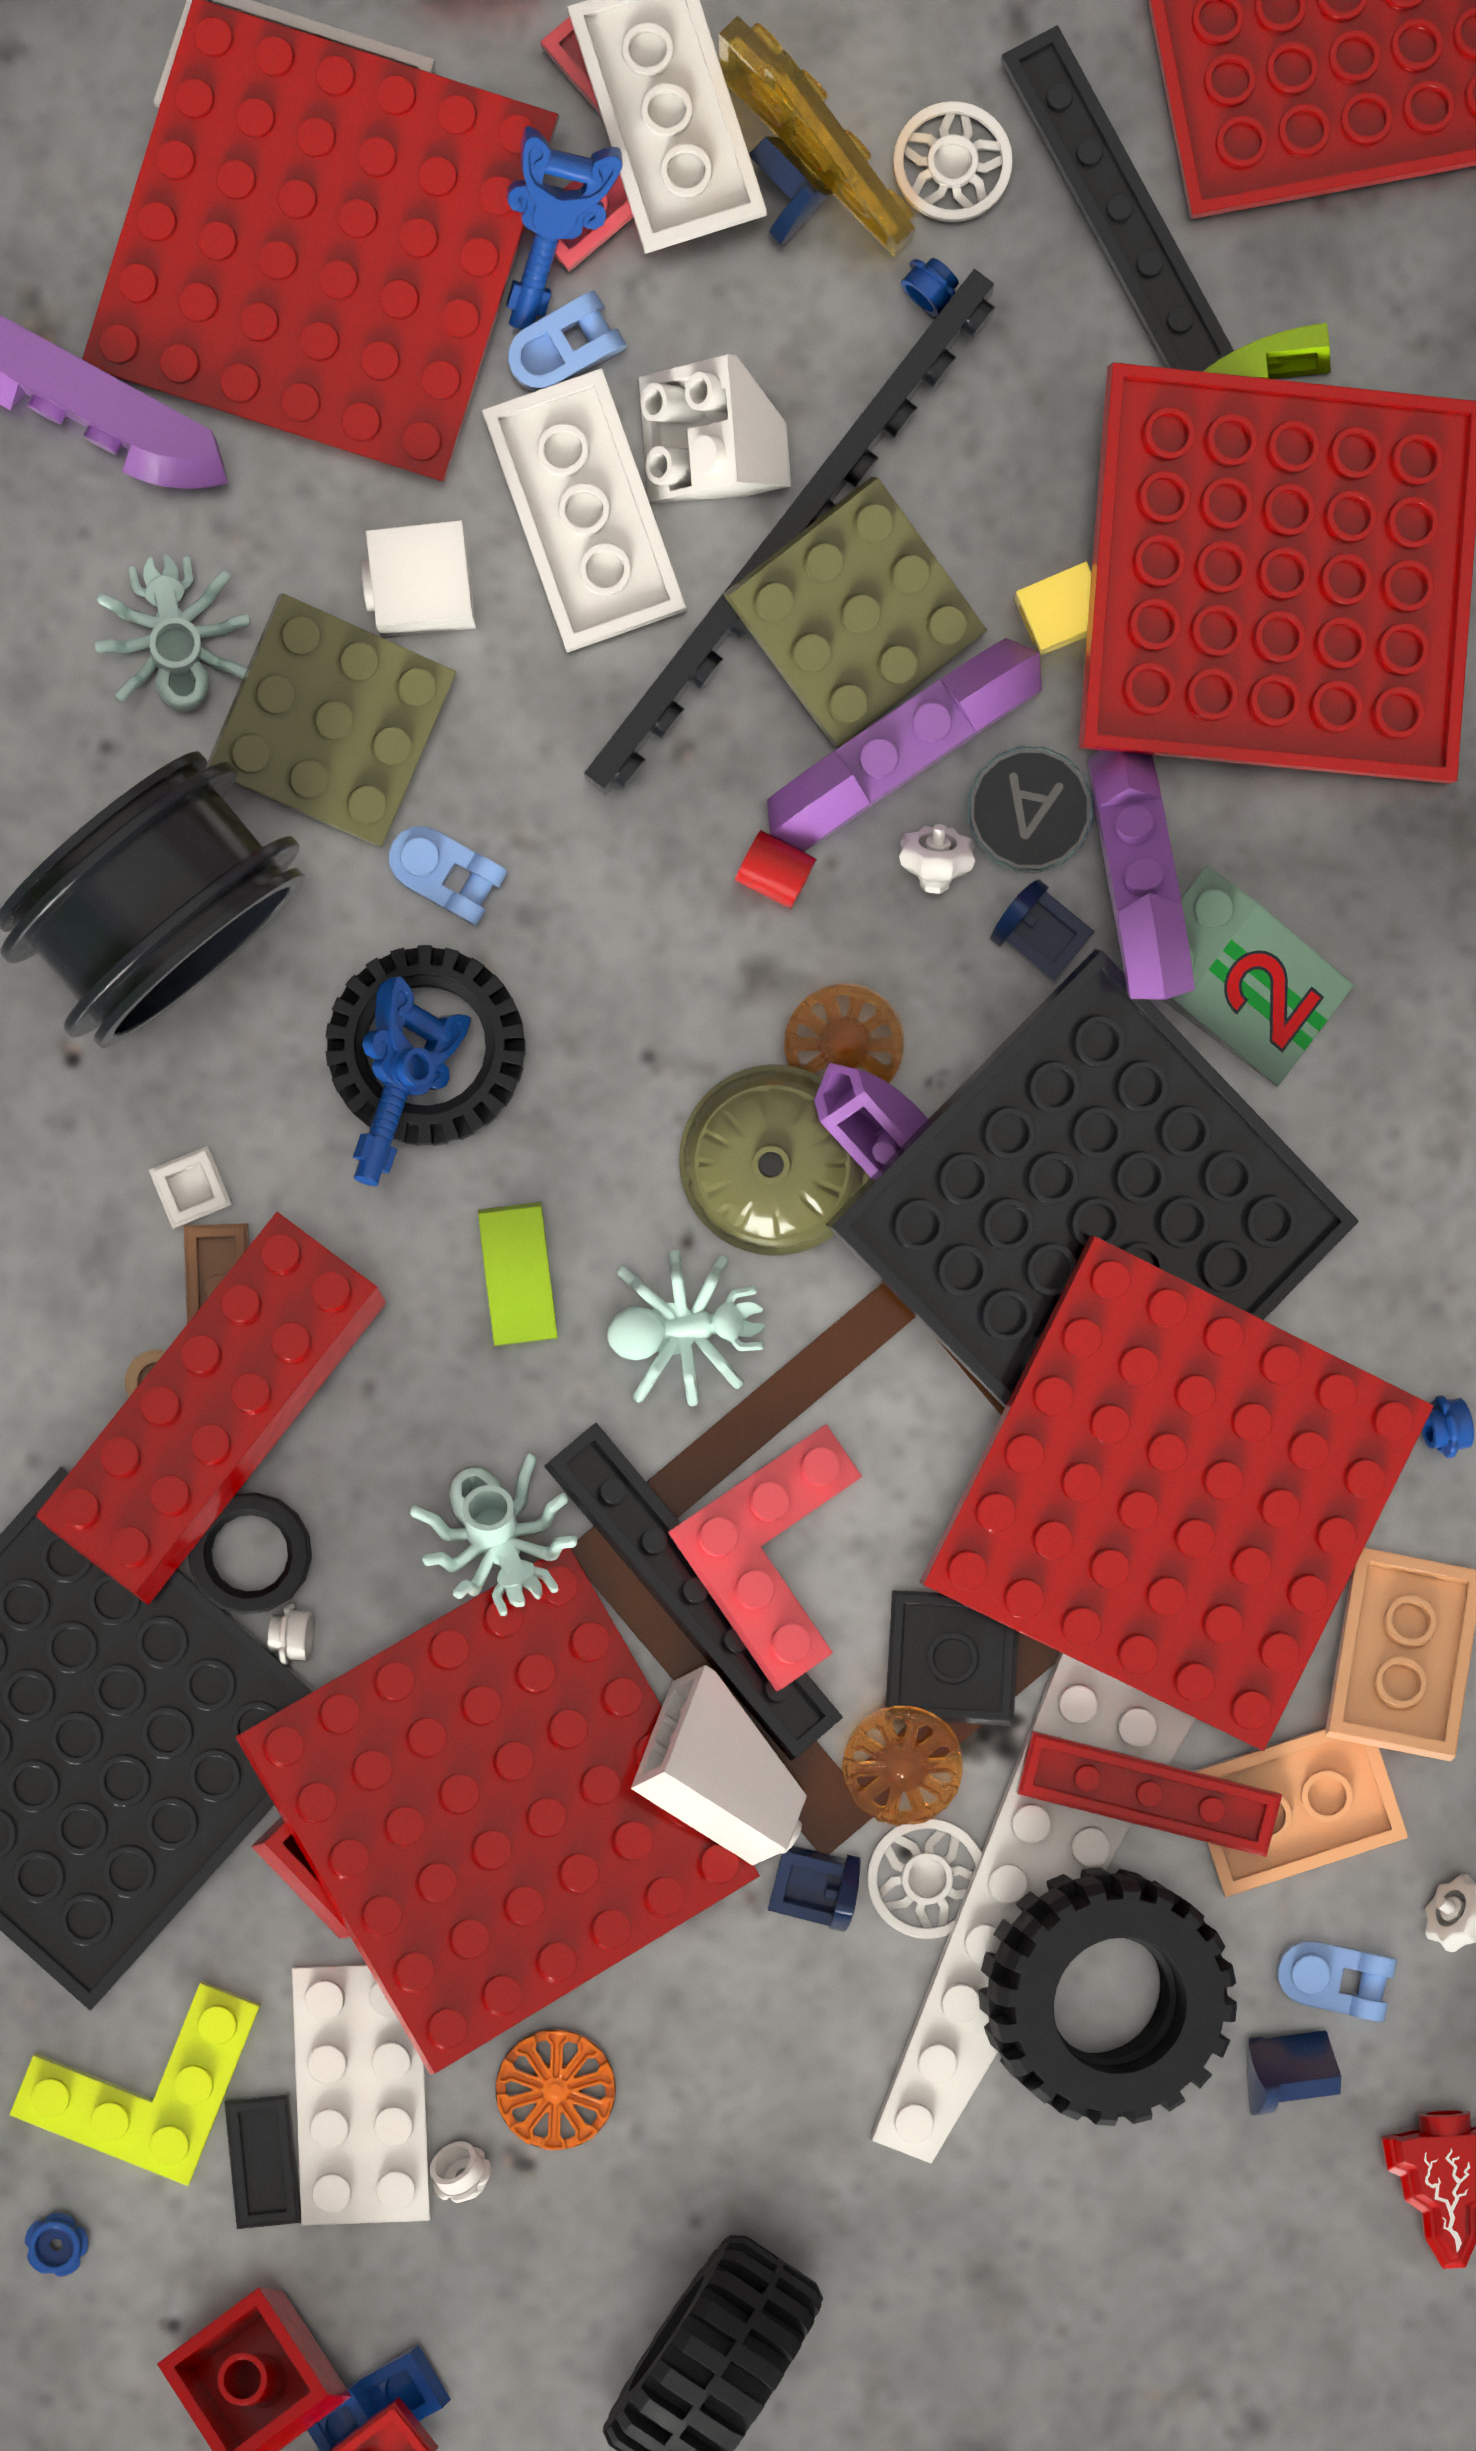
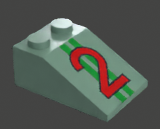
M1206 865L1181 897L1195 990L1162 1001L1278 1087L1353 988L1354 984L1259 903L1210 866Z

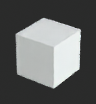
M462 520L366 531L369 560L361 561L367 612L375 611L376 627L382 638L476 629L467 539Z

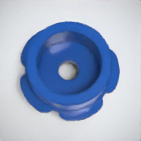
M931 258L926 264L922 260L913 259L909 263L912 270L901 280V286L918 307L926 313L937 317L956 293L954 289L959 285V281L954 273L936 258Z
M1443 1395L1436 1396L1430 1403L1434 1407L1422 1429L1423 1438L1429 1448H1437L1446 1458H1453L1458 1450L1470 1448L1473 1444L1474 1425L1472 1416L1466 1402L1462 1398L1447 1400Z
M51 2213L46 2217V2220L35 2221L27 2230L25 2236V2244L29 2251L27 2259L31 2266L39 2273H51L62 2277L73 2273L79 2268L81 2264L80 2257L85 2255L88 2250V2237L82 2227H77L74 2224L75 2221L70 2215ZM53 2239L61 2240V2250L55 2251L51 2248L50 2243Z

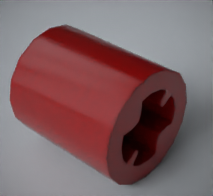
M760 830L734 880L792 909L817 859Z

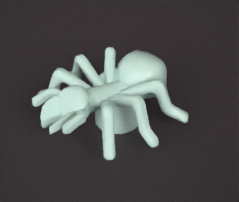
M164 554L163 556L164 568L162 575L155 568L153 558L149 557L144 566L143 573L147 586L146 589L140 586L135 567H129L128 574L134 594L146 598L153 607L158 609L155 617L133 610L106 593H100L97 601L100 605L112 610L120 618L153 629L151 634L131 640L109 639L97 641L94 644L95 650L99 653L116 652L126 654L149 648L150 657L133 677L129 678L115 693V700L119 703L125 702L136 689L146 683L157 668L156 690L163 703L177 712H188L196 709L207 696L209 678L207 671L199 662L200 660L217 671L230 673L240 679H243L247 670L246 667L232 660L222 659L203 648L200 638L227 635L235 629L248 626L251 623L249 615L242 614L231 617L221 623L194 626L191 621L215 601L221 589L230 581L231 575L227 571H221L210 583L204 594L182 612L177 604L181 602L185 590L193 583L190 557H183L184 580L182 582L179 581L178 568L175 562L168 555Z
M677 1249L669 1252L674 1303H665L626 1266H621L617 1270L618 1276L654 1309L629 1307L616 1314L608 1326L607 1338L610 1347L616 1354L630 1360L646 1359L659 1352L634 1392L633 1400L637 1403L643 1402L672 1355L681 1354L687 1403L690 1406H697L699 1397L692 1350L694 1342L735 1389H740L744 1385V1381L710 1343L708 1338L712 1334H718L725 1341L731 1342L738 1351L763 1350L764 1344L762 1342L743 1343L738 1338L752 1337L759 1334L765 1328V1324L751 1323L745 1320L753 1314L762 1313L763 1308L756 1303L742 1302L734 1304L735 1300L739 1297L756 1294L757 1289L755 1286L732 1290L726 1301L716 1309L714 1314L704 1311L729 1262L728 1257L724 1255L717 1257L691 1311L687 1308L681 1253Z
M530 1453L525 1455L518 1473L514 1500L501 1487L497 1478L482 1467L471 1466L463 1468L455 1474L450 1483L449 1497L453 1516L464 1528L448 1527L436 1513L416 1505L411 1506L409 1512L413 1518L432 1526L444 1541L468 1540L471 1544L453 1558L445 1552L425 1554L422 1558L425 1566L439 1564L448 1572H456L481 1553H486L472 1581L465 1579L453 1589L454 1597L461 1599L466 1594L473 1597L478 1595L483 1588L493 1563L500 1565L501 1570L497 1577L498 1584L492 1593V1598L501 1616L507 1615V1608L502 1599L504 1592H506L510 1604L515 1607H523L526 1603L523 1587L528 1589L536 1599L542 1597V1586L538 1578L545 1582L552 1593H556L559 1590L557 1583L547 1569L535 1567L533 1563L521 1560L519 1557L520 1552L547 1561H553L558 1558L563 1549L573 1548L577 1545V1537L574 1535L555 1538L550 1547L517 1539L519 1536L548 1530L553 1522L556 1511L569 1501L566 1493H560L546 1504L540 1518L530 1522H517L516 1517L527 1505L529 1482L536 1464L535 1455Z

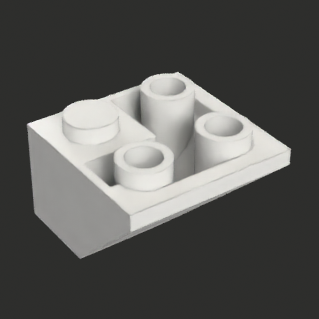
M727 354L638 377L646 486L649 503L747 497L791 487L787 424L737 355Z

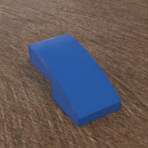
M416 2345L347 2385L346 2388L352 2397L307 2431L319 2451H328L398 2396L418 2421L442 2409L451 2399L419 2345Z

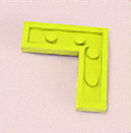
M201 1981L154 2099L35 2053L15 2099L10 2116L189 2186L261 2004Z

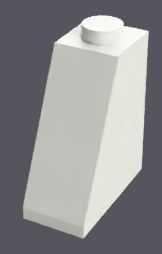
M704 1665L671 1682L631 1789L751 1865H755L779 1853L787 1852L794 1845L801 1832L802 1823L798 1819L807 1795L716 1671Z

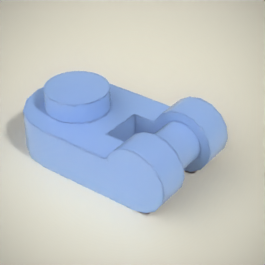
M590 291L524 328L514 337L509 347L508 363L513 377L522 387L531 391H538L572 379L593 366L615 357L627 347L619 330H611L602 316L601 312L605 306L596 291ZM580 326L589 343L573 351L563 333L573 327Z
M426 826L411 827L401 832L392 842L389 851L390 868L395 878L402 885L476 927L486 911L481 906L492 886L499 888L508 873L506 869L490 859L470 850L441 832ZM455 865L471 873L460 893L444 886Z
M1300 1940L1290 1944L1281 1953L1276 1965V1978L1280 1988L1291 2000L1297 2003L1348 2014L1362 2019L1385 2022L1388 2003L1382 2000L1387 1978H1394L1397 1959L1378 1953L1316 1940ZM1344 1968L1362 1972L1357 1995L1339 1991Z

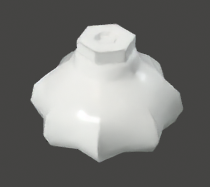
M935 824L933 827L924 825L916 832L904 834L900 839L902 852L899 857L901 865L909 872L918 876L920 886L925 892L941 894L949 889V884L954 878L962 876L973 869L975 863L973 852L976 845L972 838L960 835L953 827L946 828L943 824Z
M1461 1874L1449 1883L1438 1884L1434 1898L1424 1908L1427 1917L1425 1931L1427 1938L1440 1942L1444 1949L1449 1952H1455L1467 1944L1476 1943V1883L1468 1874Z

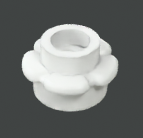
M287 1603L284 1607V1615L273 1614L271 1616L268 1631L269 1652L279 1653L280 1662L285 1666L291 1664L292 1661L308 1662L311 1657L314 1641L313 1611L296 1610L294 1603Z
M464 2141L453 2142L443 2147L435 2155L430 2165V2175L434 2180L433 2187L437 2196L443 2200L451 2198L456 2203L477 2197L484 2190L492 2171L491 2163L486 2159L485 2152Z

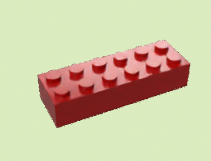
M276 1212L35 1516L53 1533L149 1605L384 1307L386 1301L375 1284L279 1212Z

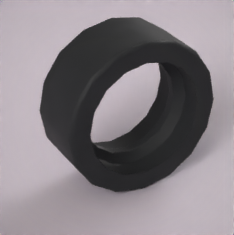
M257 1492L238 1494L230 1500L188 1554L190 1573L201 1593L218 1607L243 1615L268 1612L290 1600L305 1582L312 1560L310 1535L299 1514L279 1498ZM255 1515L268 1519L280 1529L287 1543L288 1558L284 1571L275 1583L262 1590L244 1591L233 1588L221 1579L214 1567L212 1548L216 1535L226 1523L240 1516Z

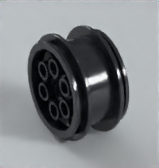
M194 751L161 767L113 801L67 839L23 881L0 909V929L3 932L11 931L1 947L3 958L8 963H18L39 954L79 1001L64 1022V1029L70 1037H80L99 1028L94 1035V1040L101 1048H106L130 1036L174 1005L228 961L285 907L304 883L305 875L298 868L287 870L300 849L299 843L295 838L291 836L283 837L263 847L223 800L237 777V770L231 763L220 762L206 768V758L201 752Z

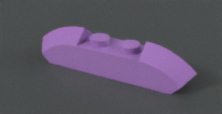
M0 315V405L11 410L26 394L31 396L32 398L27 406L45 418L61 424L65 416H68L88 427L83 435L87 440L112 454L117 455L121 446L128 449L122 472L144 482L182 489L207 488L228 483L218 442L212 430Z
M1005 638L936 681L821 759L768 798L770 834L803 852L824 840L1042 690L1040 652Z
M1098 750L1087 763L1128 995L1130 999L1165 1000L1194 991L1193 970L1184 912L1160 785L1152 755Z
M829 1063L814 1099L820 1122L870 1177L928 1120L909 1098L888 1082L868 1072L834 1063Z

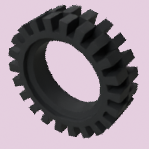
M417 945L418 948L405 950L403 947L390 951L391 954L378 959L376 957L365 965L366 968L357 976L354 974L345 984L346 989L340 998H336L331 1009L333 1014L330 1024L327 1023L325 1036L327 1038V1051L325 1053L327 1066H329L332 1075L331 1080L336 1091L340 1094L351 1112L363 1123L371 1127L383 1088L373 1076L362 1045L364 1036L369 1032L370 1025L375 1018L379 985L391 977H402L411 989L419 987L441 988L458 995L470 1004L481 1021L485 1033L486 1047L482 1067L474 1082L462 1094L444 1103L428 1106L405 1102L393 1138L410 1145L437 1146L448 1144V1142L457 1139L463 1140L474 1135L475 1131L484 1125H489L497 1118L496 1115L500 1110L507 1106L513 1097V1091L517 1083L520 1082L523 1072L525 1039L523 1023L513 998L499 978L490 972L484 964L473 957L469 958L459 951L450 948L440 949L433 948L432 945Z

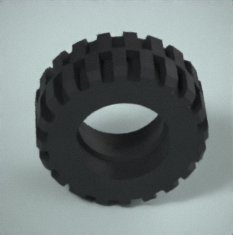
M1100 1867L1082 1869L1080 1878L1074 1880L1065 1874L1047 1880L1046 1883L1049 1890L1047 1893L1038 1897L1030 1891L1016 1903L1022 1913L1013 1924H1010L1004 1918L993 1933L994 1936L1001 1940L996 1954L985 1952L981 1972L989 1977L988 1987L979 1989V2008L989 2018V2022L984 2026V2030L990 2045L1000 2053V2062L1008 2072L1044 2104L1048 2103L1060 2114L1077 2121L1084 2116L1095 2125L1115 2126L1118 2117H1125L1132 2124L1152 2120L1151 2108L1159 2104L1169 2112L1186 2102L1180 2091L1190 2082L1199 2089L1202 2088L1213 2075L1204 2068L1212 2053L1223 2058L1230 2043V2039L1224 2036L1221 2030L1223 2022L1236 2021L1237 2002L1227 1995V1988L1234 1986L1236 1979L1233 1964L1225 1960L1221 1955L1226 1947L1218 1932L1205 1923L1204 1915L1192 1904L1155 1880L1153 1882L1147 1880L1138 1873L1119 1869L1116 1874H1110ZM1115 1938H1126L1135 1941L1152 1954L1159 1970L1160 1992L1157 2006L1151 2019L1135 2038L1116 2049L1100 2053H1086L1078 2050L1062 2037L1055 2022V1994L1064 1971L1081 1952L1096 1943Z
M729 2235L728 2238H725L675 2304L621 2390L620 2396L613 2405L608 2415L609 2417L603 2426L602 2432L608 2445L616 2451L735 2450L744 2438L747 2430L765 2407L764 2405L773 2391L784 2377V2373L796 2357L803 2340L815 2322L814 2318L819 2313L822 2306L821 2302L823 2301V2296L817 2283L747 2236Z

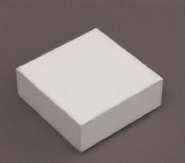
M209 1146L149 1170L174 1230L233 1206Z

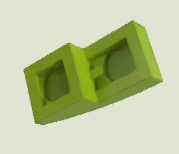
M1327 323L1302 326L1258 339L1219 359L1203 372L1267 379L1331 373Z
M542 1202L478 1209L494 1346L558 1338Z

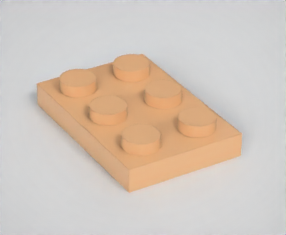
M1369 1548L1363 1549L1350 1576L1325 1737L1446 1761L1454 1759L1476 1626V1569Z
M1325 1727L1266 1746L1264 1751L1257 1749L1193 1770L1282 1794L1267 1857L1206 1842L1223 1895L1228 1897L1408 1838L1379 1747L1325 1737Z

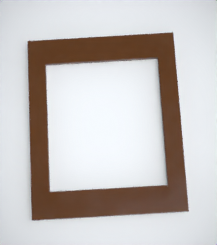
M883 1283L880 1284L647 1481L648 1485L676 1518L680 1517L904 1328L915 1316ZM937 1339L996 1411L1002 1415L1005 1408ZM594 1526L577 1540V1545L571 1548L587 1578L673 1680L704 1665L713 1669ZM1020 1632L1018 1635L1015 1697L1053 1666L1059 1655V1651ZM727 1686L807 1795L798 1819L802 1823L801 1832L819 1853L827 1855L832 1853L983 1725L912 1720L846 1776L817 1741L799 1757L790 1761Z

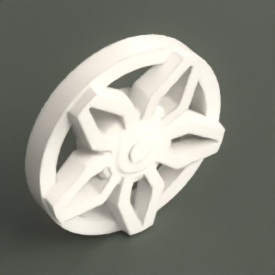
M959 101L937 103L915 114L902 129L895 145L893 157L895 180L906 201L923 215L943 222L971 220L991 209L1005 192L1012 171L1011 145L999 122L982 108ZM956 114L960 115L962 136L949 135L948 132ZM945 115L939 128L940 138L938 140L932 134L915 132L926 121ZM970 118L983 124L992 133L996 141L979 139L972 143L970 139L973 131ZM907 143L928 145L930 147L928 157H921ZM980 151L1001 153L1000 156L986 163L978 162V152ZM904 155L917 167L928 168L919 173L913 188L910 186L905 174ZM1002 165L1001 174L996 186L986 196L983 180L976 175V172L987 174ZM933 179L940 185L939 189L922 199L919 195L925 183ZM968 183L975 188L978 201L975 205L961 193V187ZM949 188L952 189L953 199L963 209H943L933 204L945 198Z
M916 1818L895 1826L878 1842L868 1864L867 1885L876 1911L892 1928L905 1935L921 1939L940 1938L951 1934L956 1919L947 1923L949 1905L945 1897L948 1895L955 1900L963 1899L967 1888L958 1890L952 1888L953 1876L960 1875L970 1880L974 1871L961 1865L950 1867L949 1864L957 1857L959 1841L969 1850L976 1868L982 1855L977 1844L963 1829L942 1819ZM918 1829H936L925 1841L924 1852H920L917 1843L902 1835ZM946 1833H949L951 1836L948 1853L944 1857L933 1853L934 1846ZM893 1842L911 1851L913 1856L906 1863L900 1862L890 1846ZM885 1853L892 1868L902 1872L900 1876H891L878 1889V1868ZM896 1885H903L906 1892L903 1899L883 1902L882 1898ZM915 1901L917 1902L915 1913L922 1927L905 1923L890 1911L908 1908ZM938 1903V1923L936 1927H932L924 1909L925 1905Z

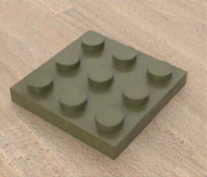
M872 476L723 593L726 600L831 744L836 747H841L987 631L878 477Z
M281 593L276 599L208 759L206 768L220 762H229L237 770L234 784L377 847H382L457 671Z

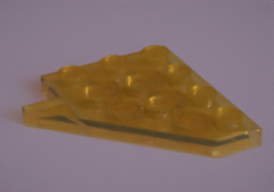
M739 16L733 19L719 33V62L727 86L777 137L784 141L833 192V195L896 257L913 241L915 227L910 221L914 217L912 210L893 190L887 189L868 163L872 158L870 152L853 133L842 128L824 103L828 95L817 80L804 69L800 70L792 57L782 49L774 36L761 24L755 23L750 28Z

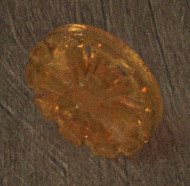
M849 983L828 985L808 995L797 1006L790 1017L784 1040V1052L790 1066L816 1073L828 1063L859 1069V1064L873 1075L890 1083L900 1067L905 1046L903 1028L893 1007L875 991L864 986ZM838 995H846L850 999L846 1016H841L836 1001ZM817 1002L824 1006L829 1021L828 1024L812 1013L811 1007ZM870 1003L876 1006L873 1016L863 1023L858 1020L863 1004ZM882 1024L890 1027L892 1035L889 1038L870 1036V1033ZM798 1025H806L820 1037H800L796 1033ZM798 1051H821L819 1055L806 1064L800 1063L797 1055ZM869 1051L889 1052L892 1056L891 1062L884 1065L870 1055Z
M892 1706L870 1714L855 1727L845 1746L842 1770L847 1789L859 1809L875 1817L879 1822L901 1826V1824L914 1825L925 1823L947 1808L958 1793L963 1773V1756L955 1734L939 1717L927 1710L913 1706ZM904 1719L907 1725L904 1737H897L892 1725L894 1720ZM926 1725L933 1730V1734L920 1743L916 1740L918 1731ZM873 1728L879 1730L885 1745L882 1746L869 1738L867 1732ZM941 1746L948 1747L950 1750L948 1757H928ZM861 1750L877 1761H856L854 1754L856 1751ZM929 1773H949L951 1780L949 1783L944 1784L929 1775ZM879 1776L864 1788L860 1787L856 1780L857 1777ZM890 1787L885 1806L882 1807L872 1801ZM919 1787L936 1796L937 1800L930 1805L926 1804ZM903 1791L906 1792L913 1809L912 1811H900L898 1809Z

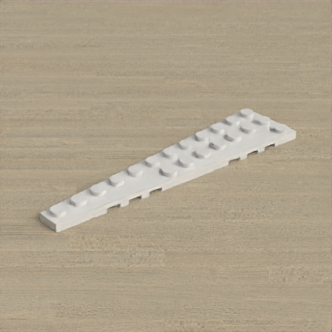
M1059 1652L981 1851L982 1855L977 1868L975 1867L957 1912L951 1934L948 1935L871 2132L870 2138L872 2141L932 2164L998 2053L990 2045L984 2030V2026L989 2022L988 2015L979 2008V1989L988 1987L989 1977L981 1972L985 1952L996 1954L1001 1940L994 1936L993 1933L1003 1918L1010 1924H1013L1022 1911L1016 1903L1028 1892L1031 1891L1038 1897L1049 1891L1046 1883L1047 1880L1062 1874L1067 1875L1072 1880L1078 1879L1082 1869L1101 1867L1106 1871L1133 1823L1017 1794L1016 1789L1031 1730L1169 1765L1196 1718Z

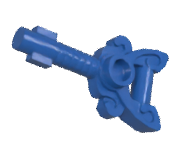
M531 126L524 128L521 140V167L525 180H517L509 185L506 198L513 211L521 212L523 224L527 229L535 232L521 282L512 281L506 302L507 308L512 309L509 324L512 327L523 330L535 323L537 315L545 317L551 297V290L545 288L559 239H574L581 235L582 227L595 230L604 224L607 216L603 202L600 200L609 192L622 169L623 158L620 148H603L592 153L591 158L551 149L541 132ZM544 174L584 184L580 189L564 191L562 188L550 186L542 180Z
M391 977L379 985L375 1009L376 1030H371L364 1036L362 1045L365 1054L375 1059L372 1064V1070L384 1085L369 1133L360 1134L353 1154V1158L359 1161L354 1179L369 1186H378L381 1174L390 1173L397 1149L392 1147L391 1144L407 1096L421 1095L427 1093L428 1090L441 1089L447 1085L450 1074L449 1068L444 1061L456 1051L466 1036L471 1022V1018L468 1015L453 1014L436 1017L413 1004L414 995L410 986L402 977ZM403 1027L427 1040L424 1049L413 1047L403 1034Z

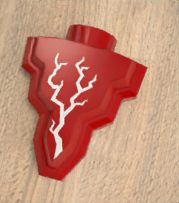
M1471 2111L1421 2112L1418 2114L1419 2130L1381 2136L1386 2169L1399 2175L1404 2200L1421 2211L1424 2238L1443 2269L1466 2268L1476 2245V2127L1471 2125Z

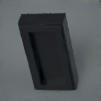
M290 2092L225 2099L237 2229L301 2223V2202Z

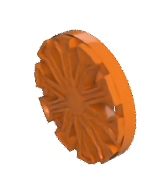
M563 2028L539 2030L518 2041L503 2059L496 2080L497 2106L509 2129L525 2143L546 2150L573 2148L593 2138L607 2122L612 2112L616 2095L614 2071L603 2050L585 2035ZM541 2041H547L551 2045V2057L548 2064L545 2063L536 2049L537 2043ZM566 2042L577 2044L578 2051L569 2063L565 2064L563 2063V2045ZM519 2056H525L536 2073L531 2074L517 2069L514 2065L515 2060ZM588 2058H595L599 2065L598 2070L579 2076L577 2072ZM513 2081L529 2087L530 2090L509 2095L506 2093V2083ZM602 2084L605 2086L606 2096L597 2098L581 2091L584 2088ZM535 2103L534 2108L524 2121L516 2120L512 2114L513 2109ZM575 2105L595 2111L598 2117L592 2124L586 2123ZM548 2113V2135L541 2137L534 2134V2127L544 2114ZM564 2113L574 2128V2136L567 2138L561 2136V2114Z

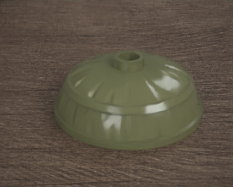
M768 1064L754 1066L736 1072L720 1081L702 1097L692 1111L683 1131L680 1144L679 1168L683 1188L691 1207L703 1224L715 1235L732 1246L762 1255L795 1254L818 1246L835 1235L826 1226V1223L868 1181L869 1175L819 1120L814 1099L823 1080V1077L790 1065ZM767 1152H775L783 1159L784 1168L776 1176H768L760 1169V1158Z

